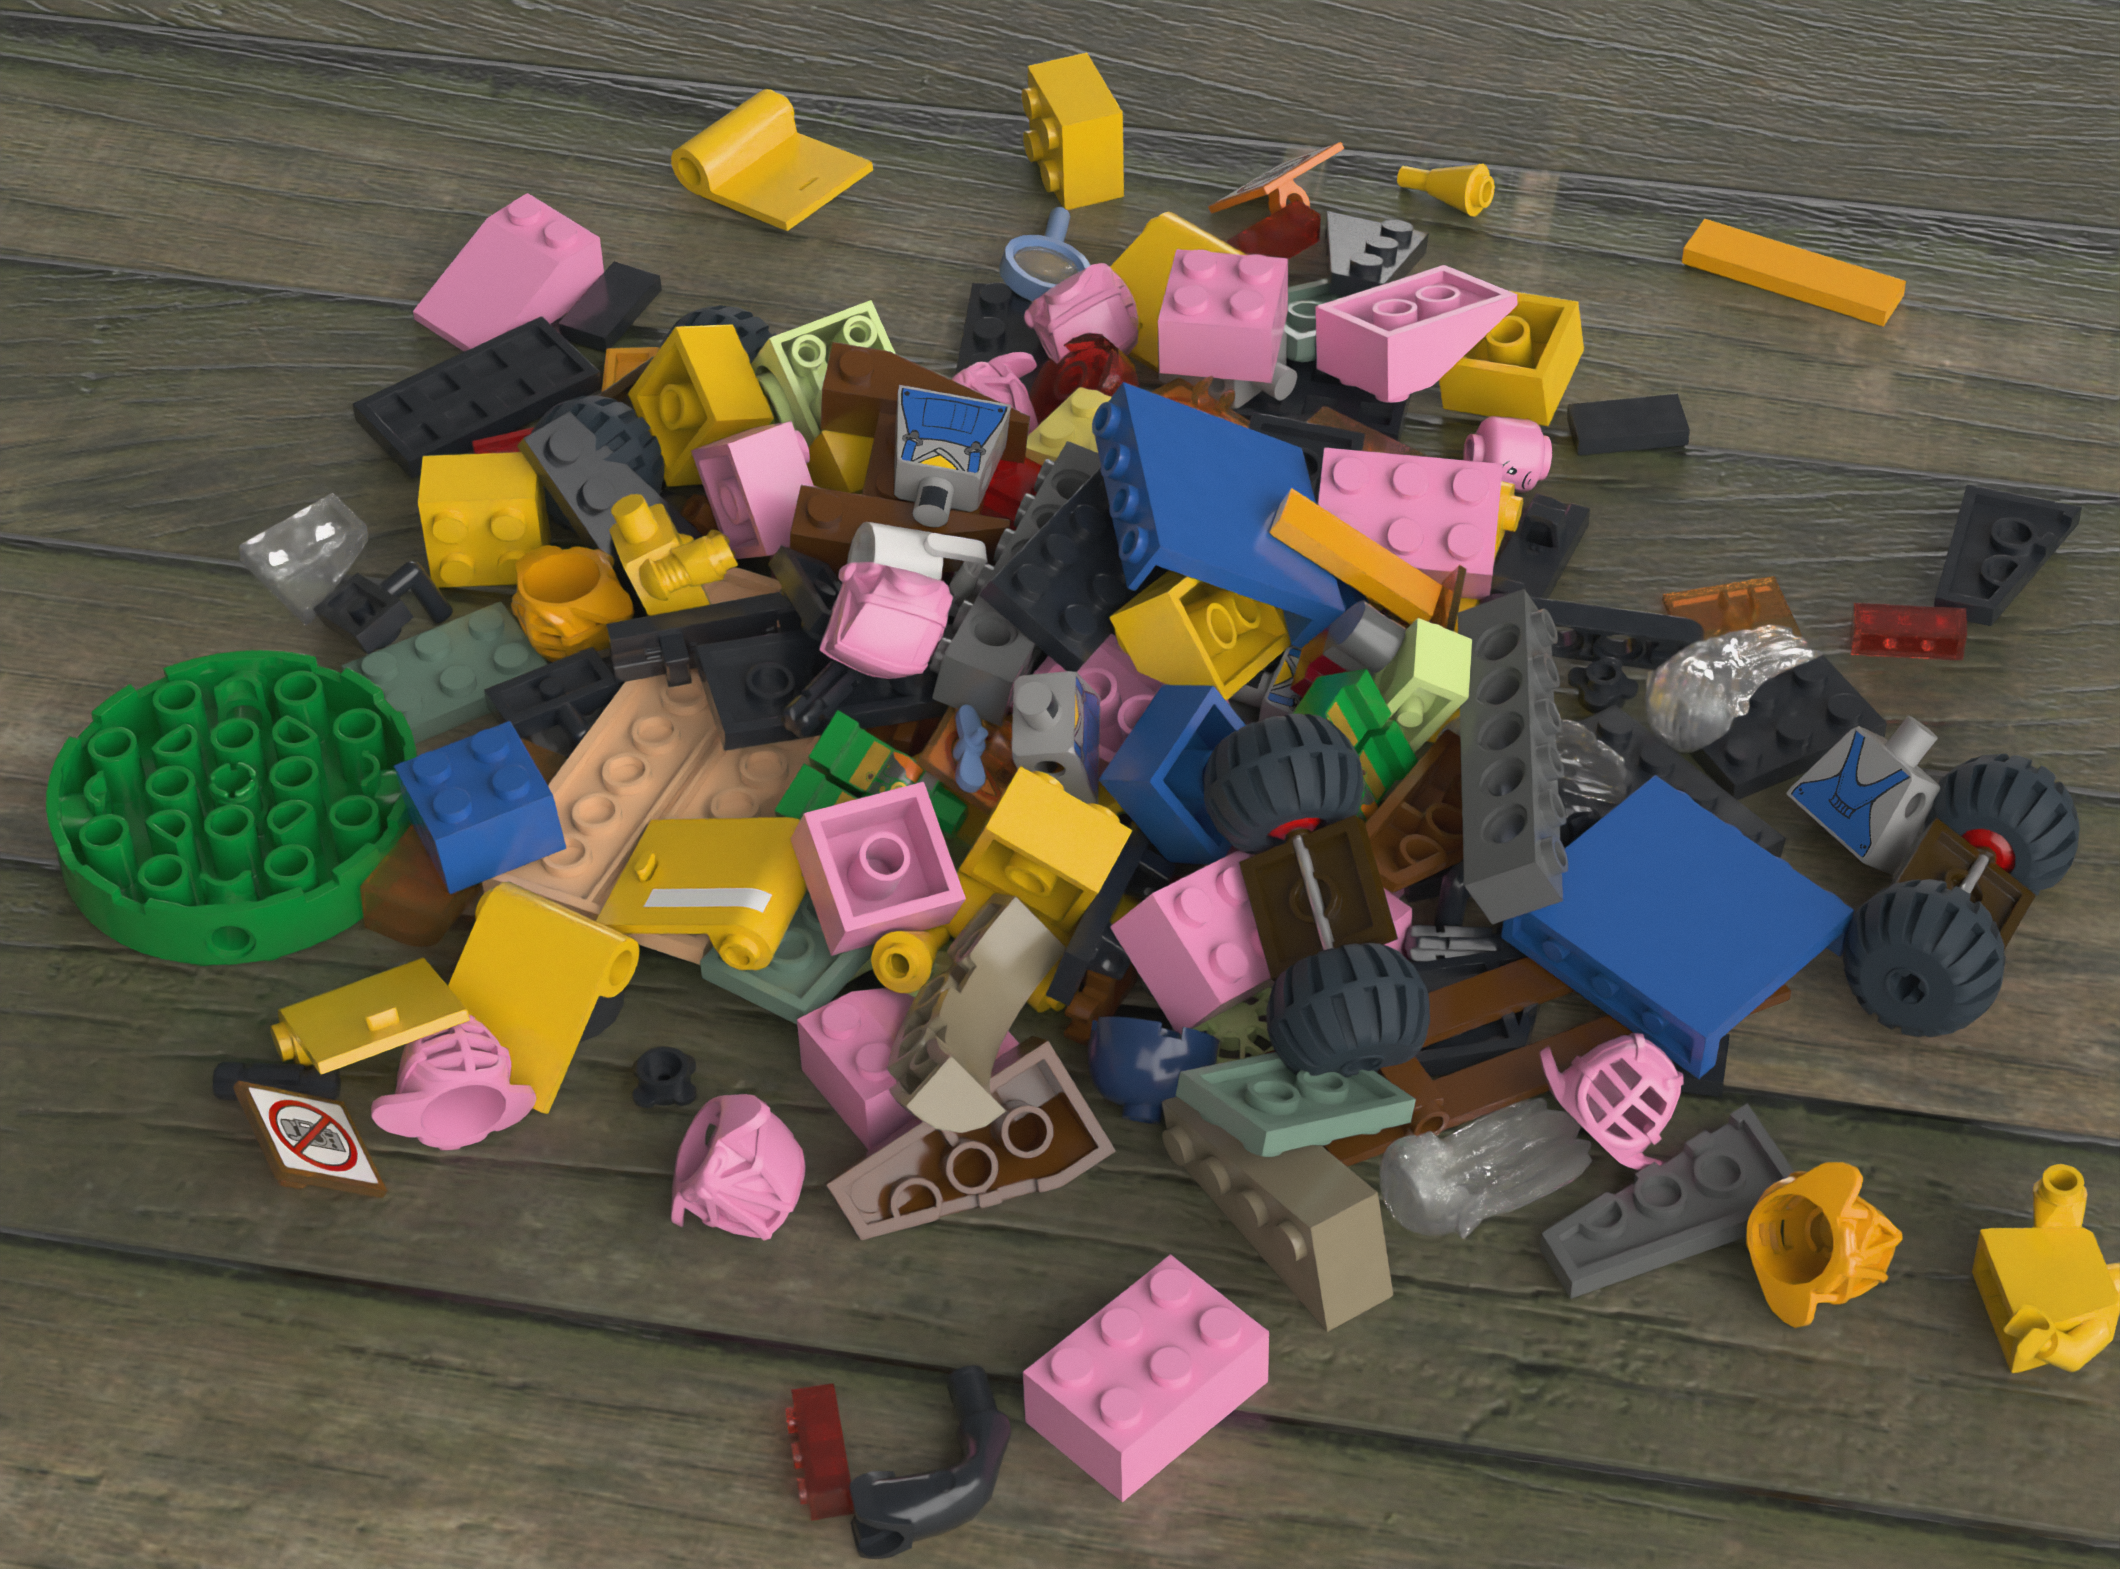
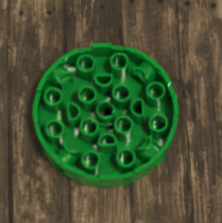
M247 650L217 653L163 668L164 678L138 690L129 684L91 712L93 721L77 738L69 736L56 757L46 791V813L61 873L71 898L84 916L105 935L138 952L164 960L200 966L272 961L328 940L356 924L387 899L411 868L421 846V840L410 822L394 765L418 757L413 734L404 714L401 711L397 712L384 699L383 690L368 678L347 667L340 673L318 666L316 657L287 651Z

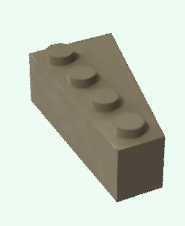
M1174 1097L1162 1101L1167 1130L1163 1131L1162 1138L1169 1156L1177 1165L1183 1166L1327 1332L1393 1296L1380 1203L1376 1190L1322 1146L1310 1145L1283 1151L1282 1154L1275 1157L1255 1155L1247 1151L1243 1143L1218 1125L1211 1124L1202 1119L1200 1112L1180 1098Z

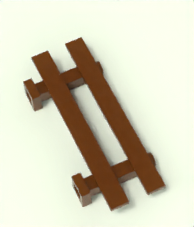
M1529 957L1428 993L1430 1024L1422 1048L1501 1019L1503 1015L1511 1012L1523 1011L1525 1007L1538 1003L1539 1005L1575 990ZM1783 984L1749 1015L1790 1000L1791 990L1786 984ZM1610 1015L1433 1081L1416 1056L1408 1062L1380 1068L1377 1072L1379 1075L1416 1099L1411 1123L1381 1129L1377 1134H1358L1332 1140L1330 1144L1323 1145L1322 1147L1348 1167L1417 1140H1429L1446 1129L1550 1091L1539 1056V1051L1549 1045L1558 1071L1562 1073L1572 1065L1571 1062L1576 1056L1582 1057L1599 1044L1622 1035L1628 1036L1633 1032ZM1275 1050L1266 1052V1053H1264V1054L1273 1053V1052H1275Z

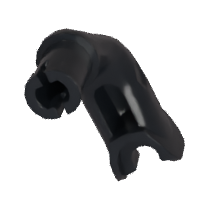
M964 1366L952 1372L947 1379V1388L959 1421L956 1437L963 1455L960 1461L944 1468L896 1477L894 1471H871L856 1477L850 1482L849 1493L855 1511L851 1521V1529L857 1552L861 1558L884 1559L893 1557L911 1549L913 1542L949 1532L973 1520L992 1498L1002 1460L1011 1437V1426L1007 1415L998 1411L985 1370L981 1366Z

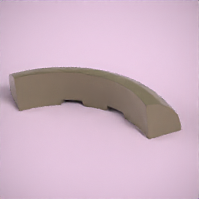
M994 893L969 921L948 948L947 953L954 962L947 972L941 973L921 987L898 1030L892 1046L887 1069L896 1079V1084L889 1089L891 1095L906 1111L935 1129L958 1133L986 1127L1006 1111L990 1093V1078L997 1053L1013 1021L1028 998L1066 950V947L1016 896Z

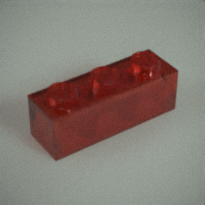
M1297 199L1225 242L1247 255L1259 254L1266 257L1290 259L1320 241L1321 214Z
M1854 603L1850 625L1851 655L1963 661L1967 639L1966 608Z
M834 1383L792 1389L793 1407L785 1408L788 1433H797L798 1442L791 1443L794 1469L803 1468L804 1477L796 1478L800 1505L809 1503L811 1521L855 1514L849 1493L851 1478Z

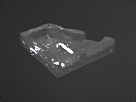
M331 493L239 545L240 561L306 626L313 622L317 616L313 608L333 593L368 542L367 525L334 493Z

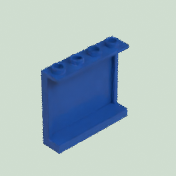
M1125 382L1120 385L1108 402H1104L1099 406L1093 418L1092 432L1096 440L1101 463V474L1104 477L1110 505V515L1113 519L1119 547V557L1122 561L1128 589L1136 591L1155 565L1283 609L1291 645L1299 648L1306 645L1345 612L1336 577L1269 533L1280 503L1292 488L1316 503L1302 448Z
M1655 775L1565 848L1568 859V871L1562 873L1563 901L1504 920L1501 936L1505 941L1633 1033L1643 1034L1646 1040L1651 1041L1665 1052L1668 1058L1700 1079L1716 1065L1719 1042L1724 1035L1825 948L1839 957L1843 955L1846 933L1853 919L1854 910L1844 904L1834 893L1825 891L1794 870L1788 862L1782 858L1775 857L1744 836L1738 828L1725 823L1694 802L1688 794L1676 790Z

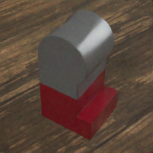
M1357 602L1302 647L1290 690L1304 698L1316 678L1320 676L1367 669L1372 677L1374 673L1383 670L1394 658L1404 640L1405 628L1396 621L1381 614L1367 602Z

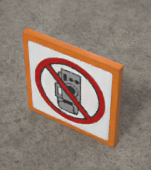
M1341 142L1285 161L1208 206L1212 214L1268 194V205L1272 217L1277 222L1290 219L1293 216L1287 208V198L1291 201L1295 212L1310 207L1306 192L1295 184L1293 179L1340 152L1344 147Z

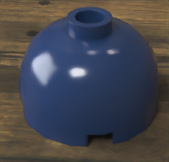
M1098 1017V1021L1093 1020L1088 1044V1070L1092 1083L1105 1099L1123 1106L1122 1118L1140 1123L1160 1124L1162 1113H1164L1162 1101L1177 1097L1176 1090L1180 1072L1215 1065L1220 1040L1213 1035L1186 1027L1182 1028L1181 1035L1178 1032L1161 1028L1162 1022L1127 1017Z

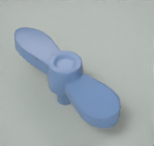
M966 704L956 713L955 720L960 740L954 747L952 754L958 762L955 772L956 783L962 790L974 793L985 783L986 777L980 757L986 748L984 739L987 737L988 731L982 727L981 720L975 709Z

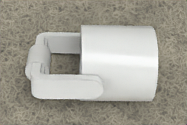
M864 522L857 529L852 540L848 563L874 562L920 573L941 581L943 557L962 560L964 563L951 581L949 588L950 594L953 596L952 602L957 606H961L963 601L973 593L979 574L987 563L985 544L979 540Z

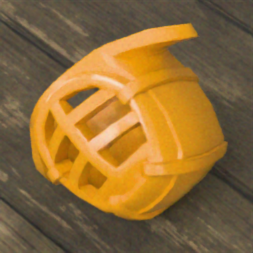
M545 545L530 551L515 563L517 592L512 596L511 609L513 615L517 616L524 635L539 655L550 662L560 660L592 646L596 652L609 648L606 624L633 618L635 610L630 596L622 588L612 568L614 558L601 549L592 550L575 546L562 550L558 546Z
M1826 1162L1808 1172L1795 1171L1791 1173L1787 1178L1774 1183L1763 1192L1748 1218L1746 1246L1766 1301L1771 1310L1783 1322L1794 1328L1808 1326L1812 1323L1817 1303L1844 1304L1849 1299L1861 1296L1877 1286L1879 1282L1884 1284L1889 1278L1886 1271L1893 1258L1895 1248L1903 1240L1902 1232L1880 1210L1858 1195L1862 1187L1863 1176L1857 1167L1845 1162ZM1782 1220H1784V1244L1781 1236Z

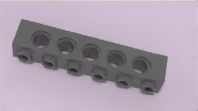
M1067 441L1055 462L1049 459L1045 460L1034 486V492L1037 493L1036 496L1026 493L1019 506L1014 521V526L1017 529L1015 531L1009 528L1004 530L994 554L993 561L997 562L996 565L993 566L986 563L979 574L973 591V597L976 600L971 602L965 599L961 604L951 631L955 635L954 638L950 639L943 636L937 646L930 665V671L938 674L932 699L956 709H960L966 704L970 705L975 709L979 718L998 726L1002 725L1013 705L1015 678L1029 675L1043 650L979 595L997 573L1101 467L1097 452Z
M1525 589L1457 613L1458 634L1472 639L1469 698L1460 706L1464 886L1492 924L1562 902V873L1568 871L1567 855L1560 841V826L1566 823V813L1563 802L1558 794V779L1563 778L1564 767L1556 748V733L1561 732L1562 723L1554 703L1553 689L1559 687L1560 679L1557 667L1552 659L1551 645L1557 643L1558 636L1550 613L1545 608L1538 610Z

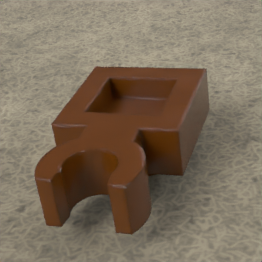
M1132 962L1122 980L1087 970L1081 982V985L1085 986L1082 992L1075 994L1070 1006H1067L1065 1010V1016L1073 1020L1064 1031V1037L1088 1046L1092 1021H1098V1017H1112L1136 984L1137 970Z

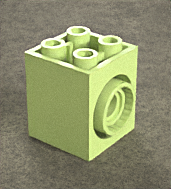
M872 300L773 336L767 340L751 363V367L763 394L769 401L770 409L774 416L769 425L792 421L794 430H798L803 435L808 448L820 432L823 431L820 429L822 388L833 342L895 353Z

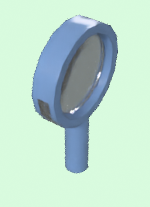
M1056 207L1051 210L1044 236L1022 235L1012 239L1005 247L999 265L1000 276L1006 285L1021 297L1032 302L1065 279L1091 266L1082 253L1071 245L1064 243L1070 221V213L1063 207Z

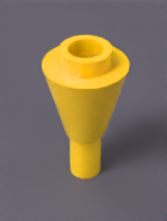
M1484 164L1437 168L1431 171L1402 166L1397 176V183L1400 187L1426 191L1430 196L1472 217L1477 216L1483 208L1489 206L1495 189L1494 180Z
M941 925L926 930L895 931L885 934L876 942L872 951L871 962L876 977L886 988L897 993H912L921 989L930 977L938 950L949 941V931Z

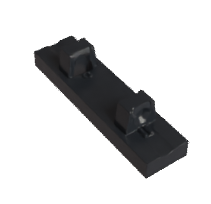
M1536 493L1493 569L1490 595L1511 594L1525 589L1530 597L1548 599L1589 526L1590 508L1573 503H1562L1552 497Z
M775 592L609 623L606 626L616 683H622L665 674L668 687L691 684L692 678L689 670L697 668L695 664L696 645L803 630L801 627L802 619L793 604L787 601L781 592Z
M1133 820L1128 827L1132 830L1128 840L1099 893L1088 906L1079 922L1046 993V996L1067 1006H1070L1087 970L1117 980H1122L1131 960L1110 928L1113 925L1111 922L1125 894L1145 900L1152 893L1168 886L1173 877L1176 866L1148 849L1151 841Z

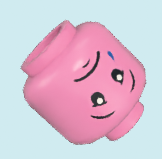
M1491 416L1482 421L1476 433L1467 436L1463 451V460L1503 464L1501 481L1514 483L1515 492L1517 493L1528 492L1535 487L1538 480H1544L1548 475L1552 459L1551 441L1548 436L1543 435L1537 423L1529 419Z

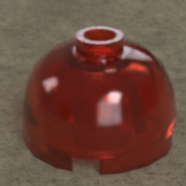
M1086 333L1072 338L1063 345L1070 352L1063 356L1058 363L1049 358L1043 365L1032 385L1029 400L1034 408L1039 426L1079 387L1096 390L1112 397L1123 382L1140 388L1139 377L1135 365L1108 338L1099 333Z

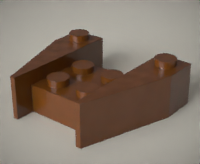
M833 342L822 388L820 429L874 438L862 495L801 485L790 531L789 548L829 564L839 580V571L842 566L848 563L850 547L857 529L864 522H872L982 541L986 547L987 563L995 566L997 562L993 561L994 554L1004 530L1010 528V520L982 515L984 495L979 508L974 511L968 512L951 508L948 522L940 527L922 525L913 517L915 502L902 500L894 495L895 421L899 385L992 402L998 401L891 351ZM1013 408L1010 411L1007 443L1000 460L1024 464L1030 416ZM943 557L942 573L958 572L964 561Z

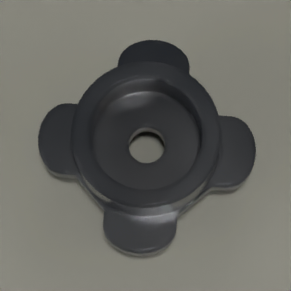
M1603 657L1592 662L1586 668L1574 667L1568 673L1569 685L1578 688V701L1585 710L1594 714L1613 705H1617L1621 709L1626 699H1633L1638 694L1639 686L1637 681L1628 678L1622 671L1621 661L1613 657Z
M668 1046L656 1047L645 1052L632 1066L633 1074L638 1078V1087L632 1092L634 1103L642 1108H651L655 1104L660 1106L672 1104L685 1106L693 1102L697 1096L696 1087L691 1084V1074L697 1068L695 1059L689 1054Z

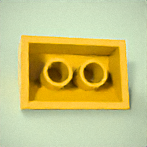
M1168 570L1109 617L1115 627L1119 646L1130 656L1139 673L1167 685L1214 686L1226 701L1291 645L1282 609Z

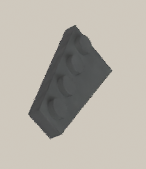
M1747 1103L1731 1113L1729 1123L1712 1134L1704 1130L1685 1142L1682 1153L1661 1166L1653 1162L1637 1172L1634 1177V1183L1614 1195L1610 1192L1602 1194L1542 1232L1540 1251L1566 1293L1572 1299L1746 1237L1748 1218L1763 1192L1774 1183L1787 1178L1794 1170Z

